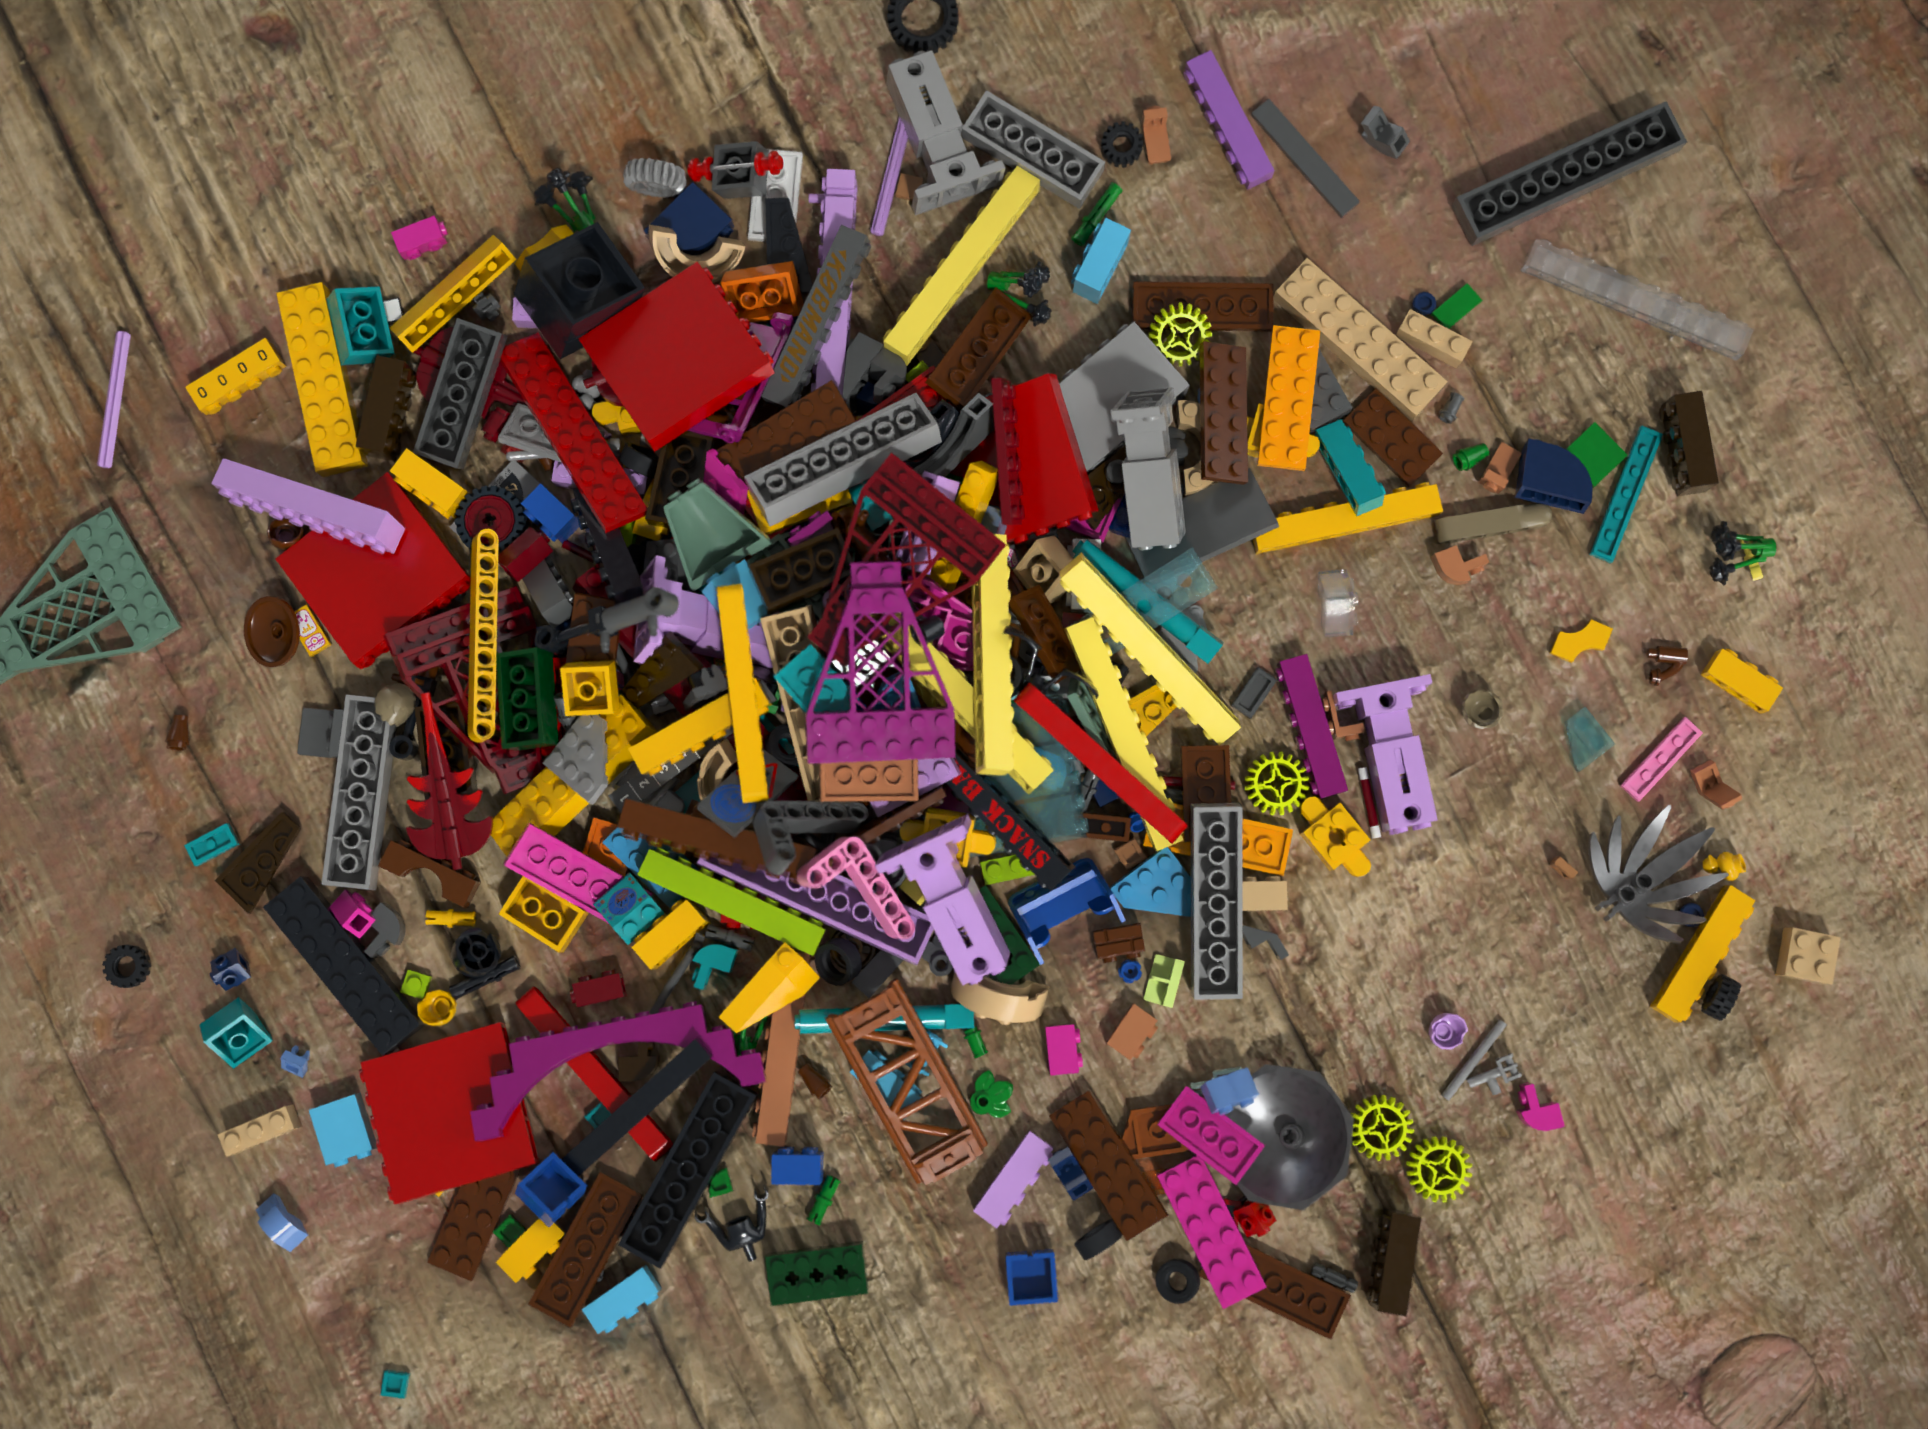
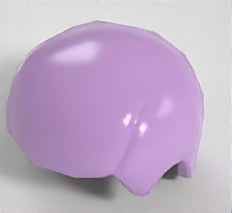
M1442 1013L1431 1021L1428 1034L1434 1045L1440 1049L1451 1050L1463 1043V1037L1468 1032V1027L1465 1020L1459 1015Z

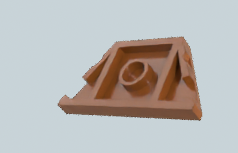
M1172 1104L1130 1110L1122 1141L1133 1159L1191 1151L1157 1125Z

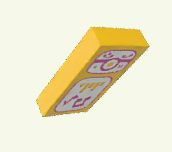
M306 604L294 611L300 626V641L310 657L317 655L332 645L309 605Z

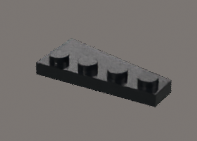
M765 198L767 265L793 261L801 293H810L813 283L790 199Z

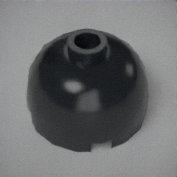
M471 928L462 932L452 945V963L457 971L465 976L472 978L482 977L495 969L501 958L499 942L491 933L488 935L486 932H483V929Z

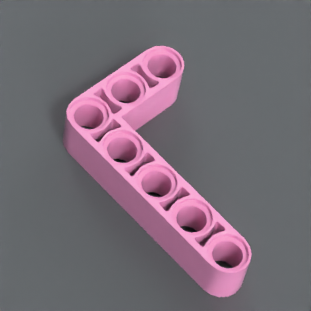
M841 837L798 870L797 880L801 886L820 888L845 869L889 937L908 939L914 934L915 925L883 873H878L875 867L876 862L860 838ZM848 843L851 844V852H850V853L847 852V844H848ZM830 857H832L833 859V865L831 868L828 865V860ZM861 863L864 865L863 873L859 870ZM811 871L815 874L813 882L810 881L809 876ZM874 883L877 886V890L875 893H873L872 886ZM887 903L889 904L888 913H886L885 911V905ZM899 923H901L902 930L900 933L898 932Z

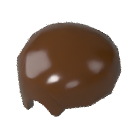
M275 519L268 527L267 535L274 547L280 550H287L304 537V529L290 523L289 519Z

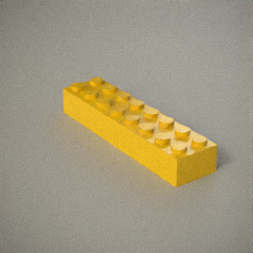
M322 282L277 292L276 295L315 472L322 477H327L368 467L366 455L355 447L360 425L347 367L340 364L326 300L330 295L329 289Z
M623 695L619 696L620 708L613 714H600L607 721L605 743L608 749V763H605V775L608 776V784L634 760L628 748L658 732L641 710L637 709ZM545 767L493 818L491 836L507 857L529 822L545 832L556 836L589 803L548 767Z

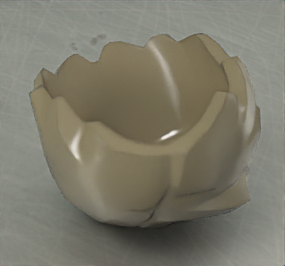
M404 684L384 686L378 692L375 699L374 707H376V714L380 715L381 720L387 721L389 725L395 724V726H400L410 717L414 707H416L414 692Z
M1477 689L1469 692L1462 702L1463 717L1471 727L1478 729L1495 727L1503 716L1502 698L1489 690Z

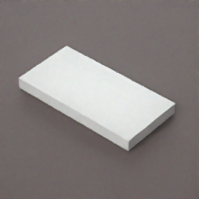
M767 149L769 153L777 151L782 156L783 169L778 175H772L770 171L767 172L766 196L752 197L748 240L766 242L765 198H789L797 224L803 152Z

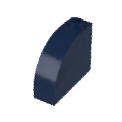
M693 182L650 224L672 228L677 236L678 248L683 253L689 255H699L710 250L715 245L718 236L728 238L733 233V228L735 227L733 220ZM649 226L644 230L647 239H649Z
M1528 438L1521 450L1515 498L1584 514L1592 502L1593 493L1592 481L1586 467L1568 450L1539 439Z

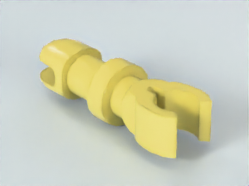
M1739 540L1741 544H1750L1753 542L1748 541V543H1744L1743 540ZM1743 549L1745 553L1744 561L1756 557L1752 554L1751 549ZM1758 562L1749 565L1753 581L1763 578Z

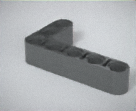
M766 801L753 818V825L766 868L771 873L780 875L786 871L795 859L796 854L790 833H855L867 819L869 813L867 808L860 802Z

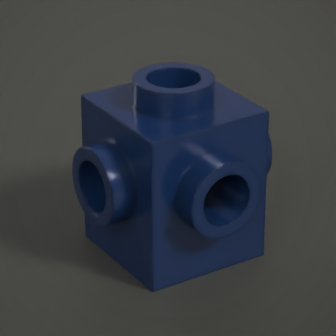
M236 948L210 961L212 970L210 977L216 985L220 984L225 991L251 978L249 962Z

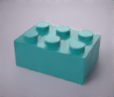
M380 287L334 289L326 300L340 364L375 363L377 355L390 358L394 354V348Z

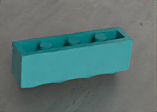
M1342 419L1316 429L1315 436L1320 441L1319 450L1356 516L1382 506L1384 496L1386 495L1385 489L1381 482L1378 483L1376 481L1371 464H1367L1363 458L1364 453L1361 446L1355 444L1350 427L1345 426Z

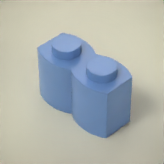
M1248 1068L1211 1079L1200 1087L1211 1114L1217 1112L1220 1115L1227 1114L1233 1111V1106L1237 1105L1245 1108L1254 1104V1099L1259 1095Z

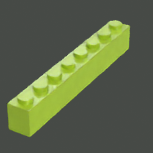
M657 847L656 850L649 849L637 874L638 876L807 954L815 955L826 929L822 928L823 922L812 917L807 921L800 917L801 912L790 907L785 911L778 907L779 902L766 897L765 901L756 897L757 892L744 887L743 891L734 887L736 883L725 877H722L721 881L713 878L714 872L703 867L698 871L690 867L692 862L679 857L676 861L669 857L670 852Z

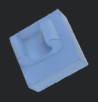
M295 1045L291 1052L285 1050L281 1056V1068L303 1078L308 1071L307 1062L310 1058V1051L307 1050L300 1057L296 1055L299 1048Z

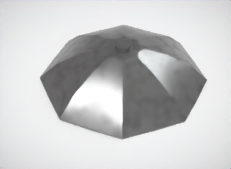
M1265 1064L1251 1075L1259 1093L1254 1099L1255 1103L1245 1108H1241L1240 1105L1233 1106V1111L1224 1114L1265 1145L1237 1185L1249 1201L1305 1210L1347 1177L1354 1118L1320 1072Z

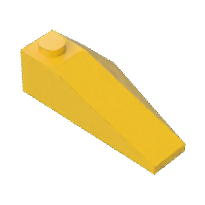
M784 943L722 1012L719 1018L737 1034L804 996L820 977L799 954Z

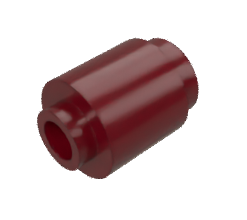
M499 407L491 411L481 429L484 432L483 437L496 443L511 414Z

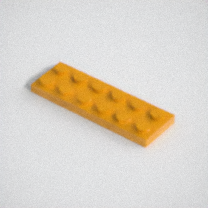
M1277 325L1272 327L1257 466L1305 471L1320 330Z
M1174 804L1176 810L1174 813L1183 820V805ZM1242 818V868L1283 877L1293 829ZM1146 832L1143 846L1153 848ZM1181 834L1183 841L1168 847L1173 853L1191 856V842H1184V834Z

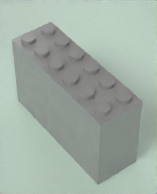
M1135 322L1129 326L1124 324L1116 332L1117 336L1111 341L1109 338L1106 339L1098 347L1099 351L1094 355L1088 354L1080 362L1082 365L1076 370L1070 369L1062 377L1064 380L1059 383L1087 474L1125 445L1124 434L1118 435L1117 420L1112 421L1111 410L1126 392L1174 387L1175 397L1171 401L1173 407L1177 404L1178 400H1182L1186 396L1190 386Z

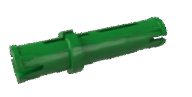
M1113 182L1110 183L1088 216L1083 217L1082 224L1071 237L1073 242L1081 247L1084 246L1092 232L1095 231L1098 223H1100L1123 192L1119 185Z

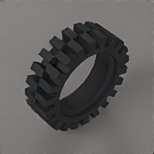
M890 0V4L887 7L888 28L891 32V37L893 40L896 39L899 47L903 45L905 51L909 53L911 49L913 54L919 51L928 52L931 50L935 54L938 52V48L941 47L943 50L947 47V42H952L959 22L956 0H932L943 10L944 21L935 33L927 36H918L909 32L902 23L903 10L914 0Z

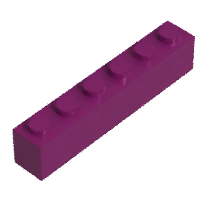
M1304 654L1280 661L1277 664L1278 668H1275V674L1278 682L1283 683L1284 691H1282V697L1285 705L1289 704L1291 713L1288 714L1292 728L1296 727L1298 733L1295 740L1298 749L1303 750L1305 759H1302V763L1306 769L1305 772L1310 773L1312 782H1309V787L1312 795L1323 799L1348 791L1308 655Z

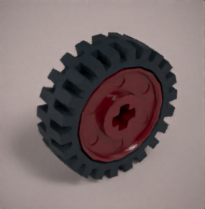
M482 486L481 489L476 488L472 490L473 493H468L464 496L466 499L464 501L461 500L459 503L460 508L455 513L457 515L455 519L456 531L461 541L471 550L472 539L483 529L493 530L498 535L499 555L528 528V518L523 513L525 510L524 506L510 491L497 486ZM491 517L495 519L492 526L488 524ZM486 537L480 538L484 546H490V542Z

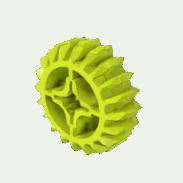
M1179 302L1178 309L1176 310L1173 304H1170V312L1167 313L1162 308L1160 311L1163 317L1154 316L1158 324H1150V328L1155 331L1148 334L1149 338L1154 339L1152 340L1153 344L1166 358L1170 357L1169 362L1172 365L1175 360H1178L1179 367L1183 365V360H1186L1187 364L1191 365V357L1194 356L1195 360H1200L1198 352H1200L1199 344L1203 341L1210 342L1205 338L1212 337V332L1207 330L1211 327L1210 322H1204L1207 319L1206 314L1199 316L1200 308L1197 307L1191 312L1192 304H1188L1186 309H1183L1182 302ZM1186 317L1193 321L1191 323L1188 321L1185 324H1179L1175 321V318ZM1168 323L1172 331L1167 340L1162 343L1161 334L1163 328ZM1199 326V337L1193 346L1189 338L1194 329ZM1175 327L1181 333L1185 332L1184 335L1186 342L1183 340V338L1181 339V337H1177ZM1181 345L1186 351L1176 352L1168 348Z
M1270 752L1269 760L1262 754L1260 756L1262 764L1254 760L1252 763L1256 770L1250 767L1247 769V772L1253 776H1246L1244 778V781L1251 782V785L1244 787L1245 791H1253L1252 794L1247 796L1248 800L1255 797L1257 801L1253 803V806L1257 807L1260 803L1263 804L1260 810L1262 813L1269 807V814L1272 816L1275 814L1276 809H1278L1280 816L1284 815V807L1289 813L1293 812L1291 804L1300 807L1301 804L1297 798L1302 800L1306 798L1305 794L1301 793V790H1309L1308 786L1302 785V782L1308 781L1309 778L1307 776H1300L1306 769L1301 768L1298 770L1296 768L1300 764L1299 760H1296L1293 764L1290 763L1293 757L1291 754L1284 760L1283 752L1278 753L1277 759H1275L1274 752ZM1270 765L1269 779L1258 783L1260 772L1264 767ZM1277 765L1286 767L1293 777L1282 776ZM1275 778H1278L1281 782L1287 781V783L1279 786L1278 790L1272 787V785L1265 786L1274 781ZM1295 784L1293 795L1286 802H1283L1284 788ZM1259 790L1271 791L1276 803L1265 799Z
M1372 1095L1371 1104L1364 1098L1362 1099L1364 1108L1358 1104L1355 1105V1108L1359 1111L1358 1115L1350 1113L1356 1119L1353 1123L1355 1130H1353L1352 1137L1357 1136V1138L1352 1141V1144L1355 1146L1361 1143L1358 1152L1363 1153L1367 1149V1158H1371L1374 1152L1375 1160L1377 1161L1381 1160L1382 1153L1386 1160H1390V1152L1395 1157H1398V1147L1403 1151L1407 1149L1402 1144L1403 1141L1408 1143L1412 1141L1411 1138L1406 1137V1133H1414V1129L1407 1128V1125L1412 1124L1413 1120L1404 1118L1410 1112L1409 1110L1400 1112L1404 1104L1399 1102L1394 1106L1396 1100L1394 1097H1391L1387 1102L1386 1095H1381L1378 1102L1376 1095ZM1380 1108L1390 1109L1398 1120L1386 1121ZM1373 1110L1372 1122L1362 1128L1364 1118ZM1378 1122H1381L1384 1125H1389L1386 1126L1385 1130L1383 1129V1133L1377 1130H1372L1376 1129V1125L1379 1126L1377 1124ZM1399 1128L1396 1139L1388 1145L1390 1132ZM1375 1134L1381 1147L1371 1146L1363 1135Z
M1432 1136L1431 1144L1427 1139H1423L1424 1148L1416 1144L1414 1147L1419 1152L1417 1154L1409 1153V1156L1415 1158L1414 1162H1406V1165L1413 1167V1170L1406 1171V1175L1414 1176V1178L1410 1179L1409 1184H1418L1414 1191L1416 1193L1423 1191L1422 1197L1424 1199L1431 1195V1201L1437 1202L1439 1195L1442 1202H1447V1194L1452 1200L1456 1199L1454 1191L1456 1190L1459 1194H1463L1464 1191L1460 1188L1461 1184L1469 1186V1182L1464 1180L1465 1176L1472 1177V1173L1466 1171V1168L1472 1167V1163H1464L1469 1158V1154L1463 1153L1460 1155L1464 1147L1459 1145L1455 1148L1456 1141L1453 1139L1447 1144V1137L1444 1136L1441 1137L1440 1142H1438L1436 1136ZM1444 1149L1443 1154H1440L1435 1160L1425 1158L1427 1154L1434 1150ZM1451 1154L1457 1163V1174L1453 1173L1449 1168L1451 1161L1449 1157ZM1431 1163L1435 1166H1440V1163H1442L1441 1168H1443L1444 1171L1449 1173V1175L1445 1173L1441 1174L1439 1172L1438 1175H1436L1437 1171L1434 1169V1167L1430 1166L1429 1164ZM1421 1164L1429 1170L1427 1178L1429 1181L1427 1184L1421 1175ZM1444 1178L1453 1181L1447 1187L1434 1189L1435 1185L1439 1184Z

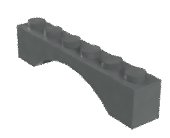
M978 393L961 410L952 432L941 447L913 470L921 477L924 471L946 477L995 429L993 403Z

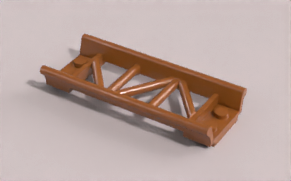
M897 978L890 981L884 991L840 1015L830 1014L825 1017L828 1026L916 1184L921 1182L925 1183V1185L931 1182L935 1183L976 1160V1157L983 1154V1149L988 1143ZM902 1016L913 1038L874 1030ZM863 1038L912 1047L913 1049L869 1072L853 1042ZM915 1059L889 1108L875 1082L882 1076ZM925 1061H927L940 1088L900 1109ZM946 1097L963 1128L956 1130L902 1119L938 1099ZM902 1130L945 1138L915 1154Z

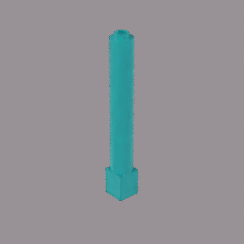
M1088 539L1085 542L1080 540L1072 550L1075 553L1073 559L1082 553L1125 599L1186 645V648L1207 664L1223 646L1224 642L1190 619Z
M961 1004L913 1006L925 1029L974 1028L973 1011ZM851 1008L799 1010V1015H794V1029H799V1034L832 1033L825 1017L830 1014L840 1015ZM899 1016L874 1031L909 1029L902 1016Z

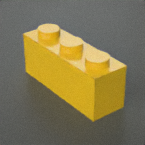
M1722 648L1715 651L1702 671L1701 676L1758 713L1768 712L1783 687L1778 685V681L1770 675L1764 676L1758 672V668L1750 662L1744 663L1730 649L1724 650Z

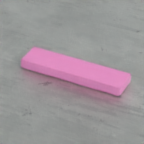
M1683 717L1622 782L1620 787L1634 800L1639 802L1703 732L1689 719Z

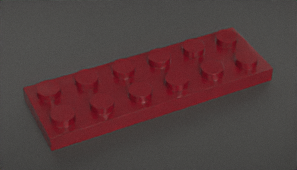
M992 378L1002 525H1022V519L1025 518L1024 506L1020 505L1023 485L1018 478V471H1021L1020 457H1017L1016 447H1019V435L1015 433L1014 425L1018 421L1017 410L1013 409V399L1016 398V390L1010 380Z

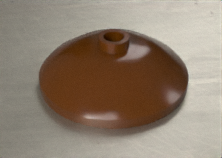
M266 596L256 600L249 608L245 617V643L249 653L259 664L266 667L283 666L293 658L299 645L300 626L297 616L292 607L279 597Z

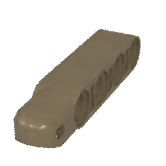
M1535 503L1440 518L1435 520L1439 544H1448L1541 528L1551 521L1552 511L1548 505Z

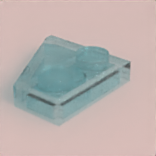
M1583 707L1565 721L1573 763L1577 773L1615 745L1586 707Z

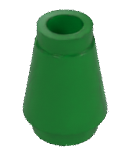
M1484 443L1458 449L1452 456L1453 463L1459 471H1468L1485 457L1489 456V449Z

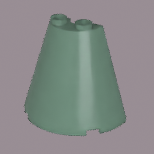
M699 478L687 485L688 490L681 493L678 490L667 497L670 502L663 507L692 591L705 585L708 578L715 573L723 571L732 562L736 563L749 554L752 556L772 543L769 536L706 483L701 482Z

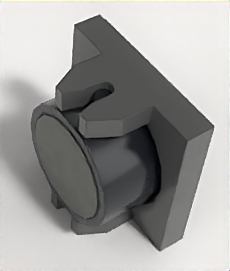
M714 664L709 668H702L687 678L691 691L684 700L683 705L685 710L689 711L705 706L729 693L728 678L724 677L720 666Z

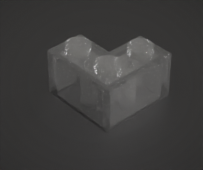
M1347 569L1319 571L1317 591L1321 601V626L1324 637L1353 635V627L1357 625V613L1354 611V607L1358 606V594L1354 592L1353 578H1349Z

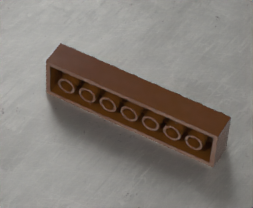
M625 799L617 826L622 835H624V838L638 842L639 838L645 839L648 845L662 848V844L668 845L672 851L685 854L686 850L691 851L697 858L709 860V857L717 858L720 864L732 866L733 863L740 864L743 870L755 873L757 869L763 870L766 876L779 879L780 875L789 877V882L799 884L797 880L798 870L817 855L815 848L793 843L796 854L795 859L783 874L776 875L771 873L765 866L755 832L743 830L734 838L713 821Z

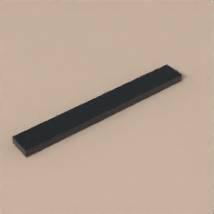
M698 1037L694 1039L561 1160L579 1177L712 1058L713 1054Z

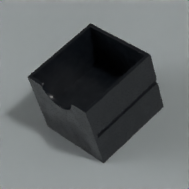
M597 222L525 257L514 295L559 359H562L584 348L579 338L639 300L643 295L645 287Z

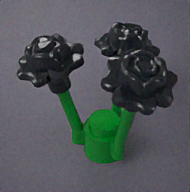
M556 168L549 172L546 176L547 182L534 191V197L536 198L534 205L547 204L550 208H554L570 224L574 232L595 224L593 220L596 217L591 210L586 195L588 194L586 186L593 180V177L586 175L583 171L570 175L568 170L563 172L561 168ZM572 187L578 191L579 196L582 197L586 212L584 210L580 212L567 191L569 188ZM555 188H558L559 192L564 194L576 215L572 217L574 221L557 205L558 202L553 198Z
M1038 261L1034 268H1030L1026 272H990L987 280L988 289L994 290L997 287L1016 304L1027 309V312L1032 314L1033 326L1036 327L1040 323L1045 324L1051 317L1052 310L1048 307V300H1044L1036 306L1032 303L1027 304L1004 292V290L1007 291L1009 289L1010 283L1023 287V294L1029 298L1038 293L1043 283H1048L1050 278L1049 267L1043 265L1042 261Z
M1721 521L1720 525L1714 526L1711 532L1712 542H1715L1717 554L1724 561H1728L1734 558L1736 551L1751 549L1752 554L1756 557L1737 564L1730 563L1727 565L1717 557L1713 565L1709 567V573L1714 582L1719 581L1724 586L1726 581H1728L1729 574L1735 572V569L1757 562H1766L1767 557L1775 556L1776 542L1773 538L1737 534V532L1730 531L1726 521ZM1737 539L1753 542L1750 544H1741L1740 542H1737Z

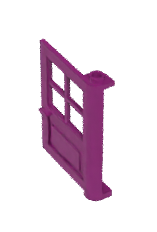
M780 312L774 313L770 320L773 327L750 322L751 327L747 330L750 335L755 334L762 344L759 347L761 351L767 350L774 361L771 364L773 370L795 325L792 315ZM770 377L748 390L742 400L735 399L729 403L739 406L730 425L704 419L687 431L719 438L727 443L739 442Z

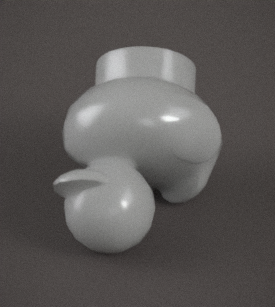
M585 370L582 375L576 376L572 381V388L581 395L579 399L586 410H590L596 404L594 399L600 395L596 385L587 389L584 386L583 380L592 377L591 370Z

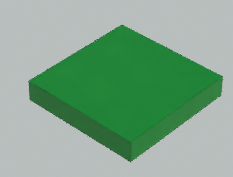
M1596 422L1566 449L1574 454L1586 467L1592 481V488L1628 456Z

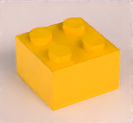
M615 660L568 662L560 668L565 716L613 714L620 708Z

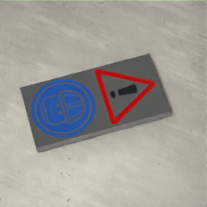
M763 749L768 801H775L797 780L798 775ZM737 768L698 804L697 810L735 838L753 821L754 816L766 801L743 803L739 768Z

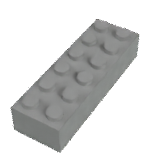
M987 90L962 127V138L997 160H1002L1004 164L1012 169L1019 166L1040 179V186L1079 209L1104 172L1105 161Z

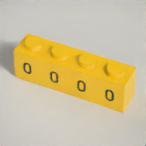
M264 338L185 388L198 409L205 415H212L222 409L221 406L226 403L240 399L247 390L258 388L262 381L268 377L272 378L282 372L281 369L285 368L286 365L273 344Z

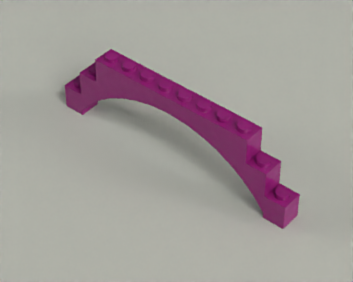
M696 1001L682 1004L683 1008L676 1010L673 1009V1006L660 1008L657 1014L650 1015L649 1011L636 1013L635 1018L627 1020L625 1016L615 1017L608 1024L602 1025V1021L588 1023V1028L578 1029V1026L563 1028L564 1033L554 1034V1031L539 1033V1038L530 1039V1036L515 1038V1043L509 1044L514 1073H511V1070L508 1069L498 1071L495 1077H490L494 1107H492L491 1103L477 1106L476 1111L470 1112L475 1141L480 1142L504 1137L503 1129L513 1111L539 1081L569 1060L605 1046L629 1042H656L685 1048L698 1037L713 1054V1057L710 1059L719 1063L739 1078L742 1087L767 1082L762 1054L760 1052L756 1053L755 1049L742 1051L741 1056L737 1057L733 1030L731 1028L726 1029V1025L713 1027L712 1032L708 1033L704 1006L697 1005Z

